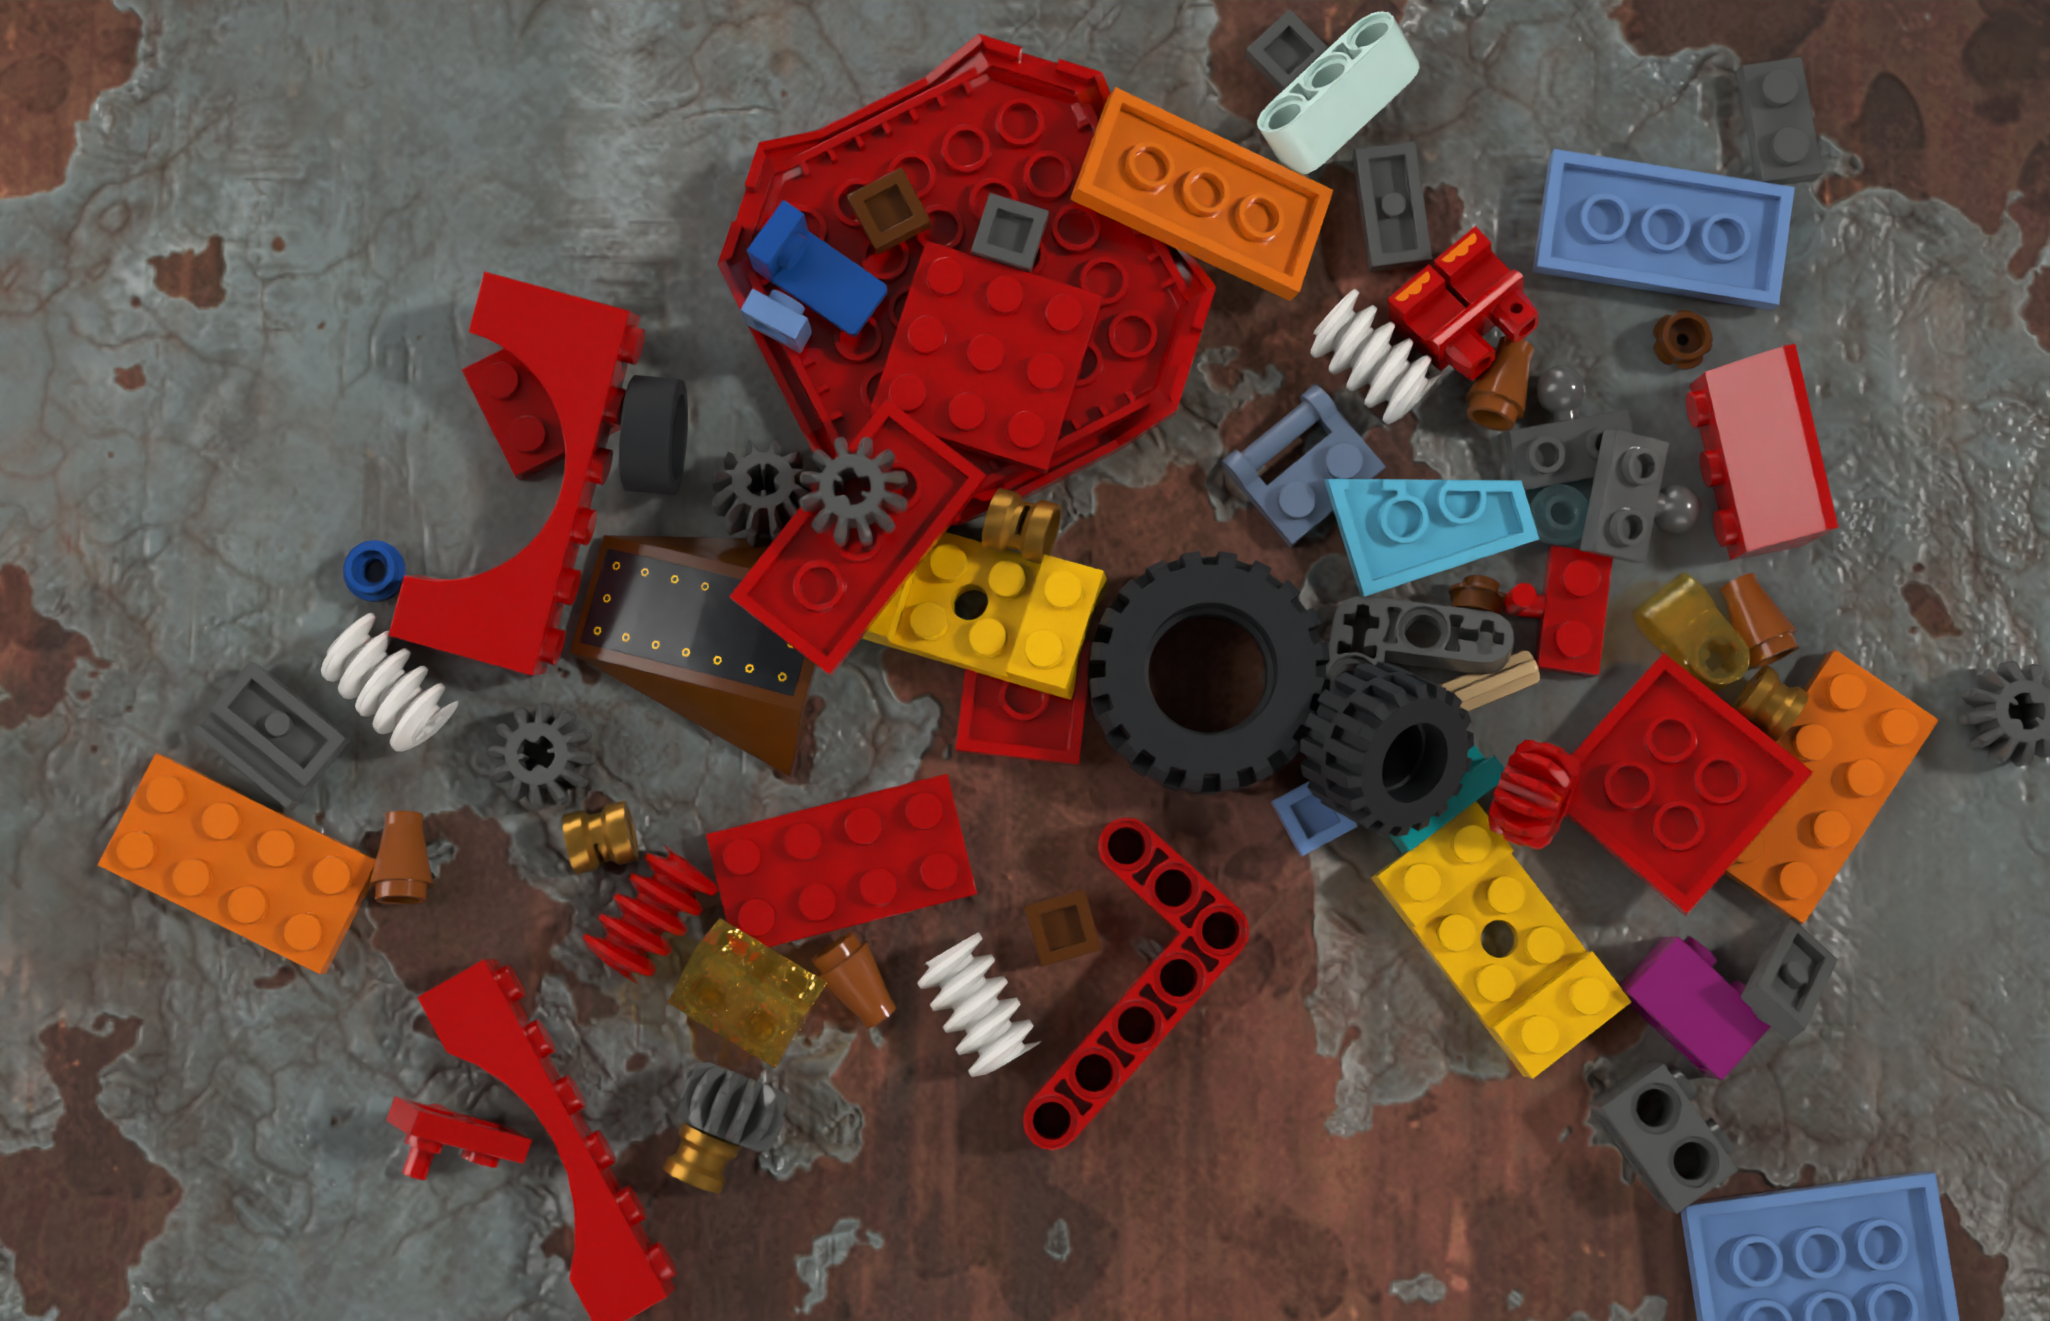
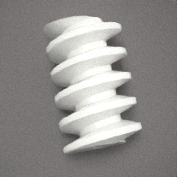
M1354 288L1315 329L1312 335L1315 334L1316 339L1310 354L1314 358H1319L1334 351L1335 353L1328 371L1336 375L1351 367L1353 370L1346 387L1350 391H1355L1367 384L1371 385L1364 404L1368 408H1372L1387 400L1389 404L1382 421L1386 424H1391L1404 417L1444 372L1430 379L1425 377L1432 359L1428 355L1410 363L1407 360L1413 345V341L1410 338L1391 346L1389 340L1396 326L1392 321L1374 330L1371 327L1377 311L1374 305L1358 313L1354 312L1352 309L1359 295V291Z
M368 613L351 624L332 643L323 661L321 674L327 681L334 682L340 680L338 691L343 698L353 699L358 697L355 704L356 711L365 717L375 715L372 723L374 730L379 734L393 732L390 739L391 747L395 751L403 752L423 743L434 735L455 712L458 701L440 708L437 702L442 696L445 686L442 683H438L423 690L420 685L427 675L428 669L423 665L406 673L402 668L409 659L411 651L408 648H403L389 656L385 651L394 637L388 636L390 631L388 630L372 638L368 633L375 624L377 617L373 613Z
M979 932L923 964H927L929 969L917 982L921 989L938 986L942 989L930 1004L933 1011L953 1008L954 1013L943 1026L945 1032L966 1031L967 1035L955 1048L959 1055L979 1053L980 1057L968 1070L971 1077L986 1075L1040 1043L1023 1044L1022 1042L1034 1027L1030 1019L1010 1022L1009 1020L1021 1005L1018 998L997 999L999 993L1008 983L1005 976L987 979L984 977V974L995 962L993 955L972 956L971 952L983 939Z

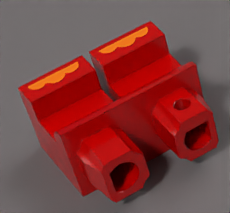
M1476 226L1434 260V269L1427 265L1387 298L1389 322L1392 321L1396 325L1394 330L1405 340L1410 338L1413 341L1412 346L1421 355L1430 356L1432 358L1430 363L1440 372L1450 364L1455 370L1471 381H1474L1486 371L1495 360V349L1483 336L1496 326L1513 343L1520 342L1537 328L1539 313L1523 293L1524 276L1515 269L1509 270L1492 252L1491 241Z

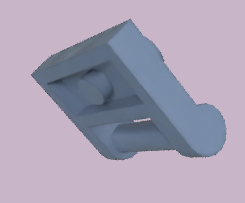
M1316 384L1300 396L1302 403L1242 452L1234 450L1221 461L1226 473L1289 547H1292L1334 512L1324 479H1374L1386 467L1340 414L1329 395ZM1317 422L1328 436L1270 484L1266 485L1256 471Z

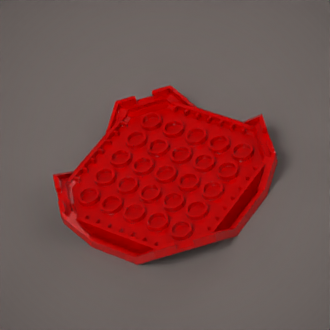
M978 33L927 76L819 130L758 143L744 184L746 190L735 222H731L717 263L739 310L742 308L752 288L768 297L772 290H776L793 298L754 271L747 253L749 246L783 200L804 214L809 232L885 283L888 291L877 309L855 337L848 336L799 302L805 308L802 315L808 318L812 334L801 354L748 326L813 453L820 449L831 460L839 457L835 448V439L844 437L849 446L870 420L869 412L925 242L929 241L971 254L989 193L1049 211V218L1031 273L1103 295V301L1047 475L947 444L987 476V480L951 525L957 526L985 516L991 500L999 488L1017 492L1022 500L1119 452L1176 415L1216 285L1193 256L1070 200L1105 103L1111 94L1103 72L1062 59H1058L1057 63L1023 53L1021 46ZM902 167L931 221V228L876 255L848 203L847 195Z

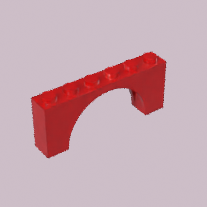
M484 271L468 332L486 338L514 354L534 373L549 394L561 423L565 445V470L561 491L556 505L541 531L523 550L503 564L486 572L459 579L404 575L388 636L532 676L546 673L548 664L553 666L557 664L565 641V630L558 628L564 604L569 606L573 604L581 581V570L574 569L580 544L587 546L590 543L596 526L597 510L590 508L596 484L603 486L606 483L612 465L613 450L607 449L606 446L612 424L618 426L621 424L624 398L627 390L622 388L627 367L628 364L636 365L638 363L644 345L645 329L638 328L641 316L625 309Z

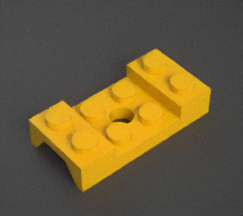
M945 532L861 639L1071 700L1075 689L1079 654L1093 611L1105 596L1109 583L1104 571L1046 554H1044L1041 564L1025 560L1021 553L1006 550L1003 553L984 548L982 542ZM977 590L986 594L988 605L980 617L973 620H965L955 614L956 601L963 593Z
M1475 801L1413 850L1406 852L1370 878L1522 1076L1533 1079L1632 1001L1595 953L1584 948L1512 855L1514 849L1508 841L1504 840L1503 836L1490 830L1488 815ZM1495 920L1508 925L1514 938L1510 951L1498 958L1489 955L1481 944V934L1484 927Z

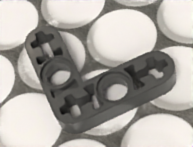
M1354 596L1345 600L1336 609L1333 617L1328 649L1330 661L1326 664V678L1330 679L1329 691L1331 692L1335 688V679L1341 673L1355 670L1356 666L1365 663L1376 666L1377 662H1389L1475 674H1492L1503 669L1509 662L1513 651L1514 632L1510 623L1504 617L1490 611L1371 596ZM1360 616L1369 618V626L1372 628L1368 629L1365 634L1364 655L1357 652L1352 653L1353 628L1351 626L1355 625L1357 617ZM1428 622L1438 628L1441 637L1434 646L1418 648L1408 642L1405 637L1406 630L1414 623ZM1451 626L1460 627L1457 652L1448 651L1451 641ZM1480 632L1493 634L1492 640L1496 645L1492 646L1490 654L1478 652V645L1474 641H1478Z

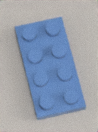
M1554 149L1549 155L1532 272L1773 310L1780 302L1795 187Z

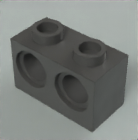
M1648 1061L1588 1104L1662 1209L1678 1214L1738 1171V1168L1728 1156V1153L1734 1150V1147L1723 1129L1712 1118L1704 1121L1695 1109L1691 1100L1696 1098L1697 1094L1685 1075L1674 1065L1667 1069L1664 1063ZM1654 1089L1661 1098L1662 1109L1659 1116L1653 1122L1644 1124L1637 1115V1100L1643 1092ZM1691 1142L1698 1152V1164L1690 1174L1680 1176L1674 1167V1154L1682 1144Z

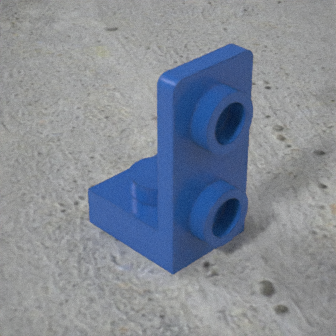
M785 200L781 202L747 249L754 271L850 337H855L859 334L888 292L885 283L809 232L804 214Z

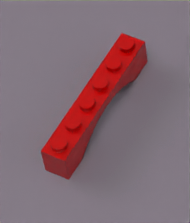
M483 959L417 998L446 1052L479 1066L507 1084L534 1111L553 1139L567 1172L574 1206L575 1247L569 1280L591 1321H627L667 1298L676 1289L671 1281V1278L677 1275L675 1265L660 1241L653 1245L651 1244L640 1224L647 1217L638 1196L629 1185L621 1189L610 1169V1166L616 1163V1158L605 1136L600 1130L591 1133L579 1112L586 1107V1103L577 1084L569 1074L560 1077L549 1055L556 1052V1048L547 1029L539 1019L530 1022L519 1000L526 997V993L517 974L509 964L501 967L497 959Z

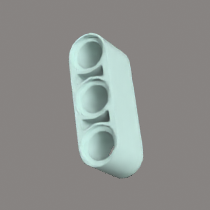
M1380 11L1360 19L1260 113L1257 120L1258 128L1282 166L1301 175H1306L1319 168L1417 75L1420 68L1419 61L1393 15L1389 12Z

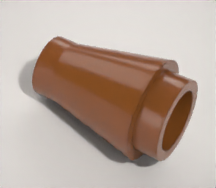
M1502 336L1499 339L1495 349V360L1486 371L1477 377L1465 396L1466 402L1469 404L1466 413L1470 420L1490 430L1509 431L1513 429L1517 420L1524 417L1530 361L1534 353V347L1531 343L1524 339L1513 343L1507 336Z
M1754 573L1740 576L1720 588L1726 601L1740 658H1748L1753 669H1759L1765 665L1775 663L1799 648L1794 638L1798 630L1762 588Z
M403 810L385 813V826L369 884L371 887L376 888L375 901L390 905H415L427 901V889L434 885L423 831L422 813Z
M853 931L839 937L812 958L811 961L819 971L815 977L861 1020L866 1029L877 1025L897 1009L896 1004L888 993L868 942H860Z

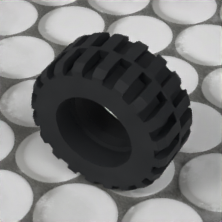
M1200 551L1183 553L1178 560L1169 563L1162 560L1148 567L1145 574L1135 581L1131 579L1118 592L1117 598L1111 606L1107 607L1098 624L1090 653L1088 687L1092 701L1091 708L1096 723L1099 722L1106 735L1105 740L1115 754L1119 753L1130 764L1129 768L1143 778L1147 776L1161 783V787L1176 792L1184 790L1196 792V795H1215L1225 791L1234 792L1250 787L1258 781L1269 777L1290 762L1300 752L1301 738L1307 737L1309 730H1311V728L1305 726L1309 713L1317 715L1316 711L1320 706L1317 699L1325 689L1329 691L1330 679L1326 678V664L1330 661L1327 642H1321L1317 628L1321 623L1313 608L1305 609L1297 598L1301 592L1288 579L1283 584L1269 574L1272 569L1271 567L1257 560L1252 565L1238 561L1237 554L1219 551L1216 556H1201ZM1205 616L1228 620L1248 633L1262 654L1266 672L1262 698L1253 713L1233 728L1211 733L1186 729L1167 717L1157 705L1152 695L1148 676L1150 657L1159 639L1176 624L1191 618Z

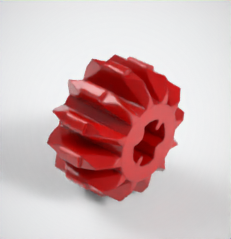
M1526 739L1517 745L1515 752L1510 755L1504 771L1501 772L1499 783L1493 792V801L1488 809L1490 830L1503 836L1504 840L1520 847L1524 845L1538 850L1549 845L1554 834L1558 833L1560 825L1567 815L1570 802L1574 797L1575 787L1579 781V759L1566 753L1565 749L1548 742L1541 743Z

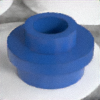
M379 540L365 541L355 546L347 555L343 566V577L348 589L355 596L369 602H382L395 596L400 591L404 575L407 573L406 563L401 553L392 545ZM374 562H383L386 567L384 578L376 583L369 582L367 578L368 567Z

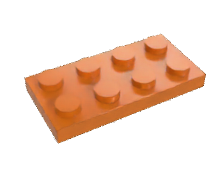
M1115 87L1105 103L1070 200L1291 301L1300 292L1333 190Z
M1836 649L1826 654L1803 690L1809 694L1804 709L1788 731L1776 741L1777 744L1809 768L1813 774L1725 873L1730 879L1787 918L1792 917L1799 924L1806 922L1939 721V719Z
M155 753L98 866L318 974H326L370 888L369 884L376 858L163 754Z

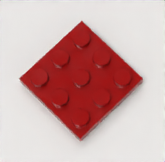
M926 241L877 387L869 418L871 419L887 398L946 444L1047 475L1101 308L1103 295Z
M1663 652L1572 753V756L1579 759L1580 772L1578 774L1579 781L1575 787L1574 797L1570 802L1566 817L1687 917L1811 778L1813 772Z

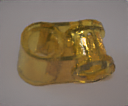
M1685 572L1679 573L1633 610V618L1644 636L1657 649L1668 655L1711 691L1716 692L1728 686V684L1740 679L1747 671L1750 653L1746 642L1716 608L1707 591L1689 574ZM1718 651L1724 658V661L1720 663L1717 669L1711 671L1707 668L1705 661L1709 659L1711 654Z

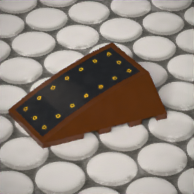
M604 535L570 653L791 777L807 722L804 711L817 666L729 597L771 545L772 541L760 538L752 547L746 538Z

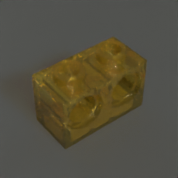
M719 918L693 951L668 1004L687 1014L694 1021L705 1025L743 1048L750 1055L776 1068L800 1034L827 982Z

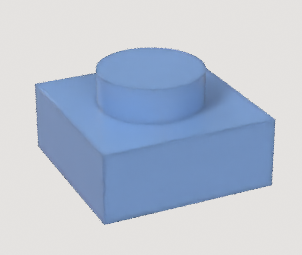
M752 288L740 309L746 325L800 354L812 334L808 318L802 315L805 310L804 306L782 292L772 290L768 297Z
M1309 782L1271 801L1300 857L1358 827L1356 822L1323 805L1320 799L1313 796L1307 787Z

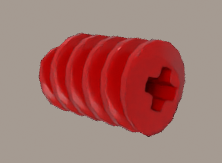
M666 845L664 846L669 853L666 858L651 853H646L643 857L653 872L651 878L631 873L628 877L638 893L635 898L619 893L613 896L615 903L623 913L621 917L616 918L600 913L597 917L607 933L604 939L587 933L582 937L586 946L615 971L636 984L638 982L633 976V972L650 977L657 971L648 952L661 956H669L672 952V947L663 933L668 932L684 936L688 931L687 926L678 913L681 911L694 916H699L702 913L703 908L694 892L697 891L710 896H715L718 892L717 885L708 876Z

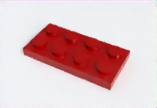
M887 398L848 447L850 454H856L861 439L863 437L870 438L873 442L871 460L881 452L890 449L895 455V461L886 473L893 471L905 472L908 481L907 485L891 492L906 498V511L884 510L894 522L895 529L888 534L882 531L875 522L869 525L873 542L871 545L864 546L860 541L858 529L851 528L849 540L844 546L837 545L834 540L837 522L827 531L818 534L813 529L812 522L821 510L807 512L803 511L800 507L729 596L736 604L831 677L987 480L985 473ZM857 478L849 479L844 482L846 492L838 490L837 496H846L850 505H857L864 501L862 491L870 493L871 487H861Z
M948 774L706 834L735 956L978 895Z

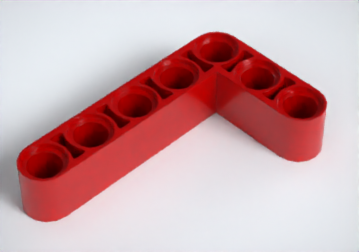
M1124 817L1116 819L1103 829L1098 838L1096 849L1099 860L1114 877L1176 931L1177 934L1027 1102L1023 1114L1025 1133L1032 1143L1042 1149L1057 1150L1064 1148L1080 1134L1237 957L1249 938L1250 928L1243 912L1146 824L1135 818ZM1122 829L1135 832L1140 837L1143 845L1142 855L1139 860L1128 865L1115 861L1108 850L1110 836L1115 831ZM1176 871L1182 874L1188 882V896L1185 902L1177 907L1166 906L1156 896L1155 883L1163 872ZM1216 912L1230 917L1235 926L1234 939L1231 944L1222 949H1215L1209 946L1202 934L1204 921L1208 916ZM1175 959L1187 962L1194 973L1192 987L1185 994L1179 996L1168 994L1160 982L1162 968L1169 961ZM1134 1006L1146 1009L1153 1021L1152 1031L1149 1036L1143 1041L1136 1043L1123 1039L1118 1030V1019L1122 1012ZM1086 1055H1102L1110 1062L1111 1076L1108 1082L1101 1088L1087 1089L1080 1085L1076 1079V1066ZM1043 1103H1060L1069 1112V1124L1061 1134L1045 1136L1035 1128L1033 1115Z

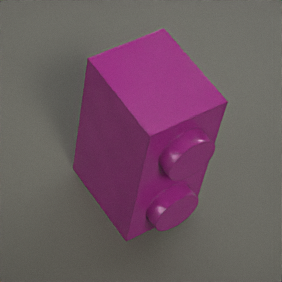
M1679 936L1662 937L1619 986L1632 1001L1628 1005L1707 1078L1723 1080L1767 1032L1771 1025L1761 1021L1755 1015L1752 1008L1740 998L1746 985L1738 980H1734L1729 984L1712 968L1717 960L1701 943L1690 936L1684 941Z

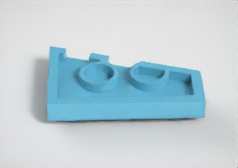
M1324 479L1360 596L1365 597L1539 540L1521 480Z

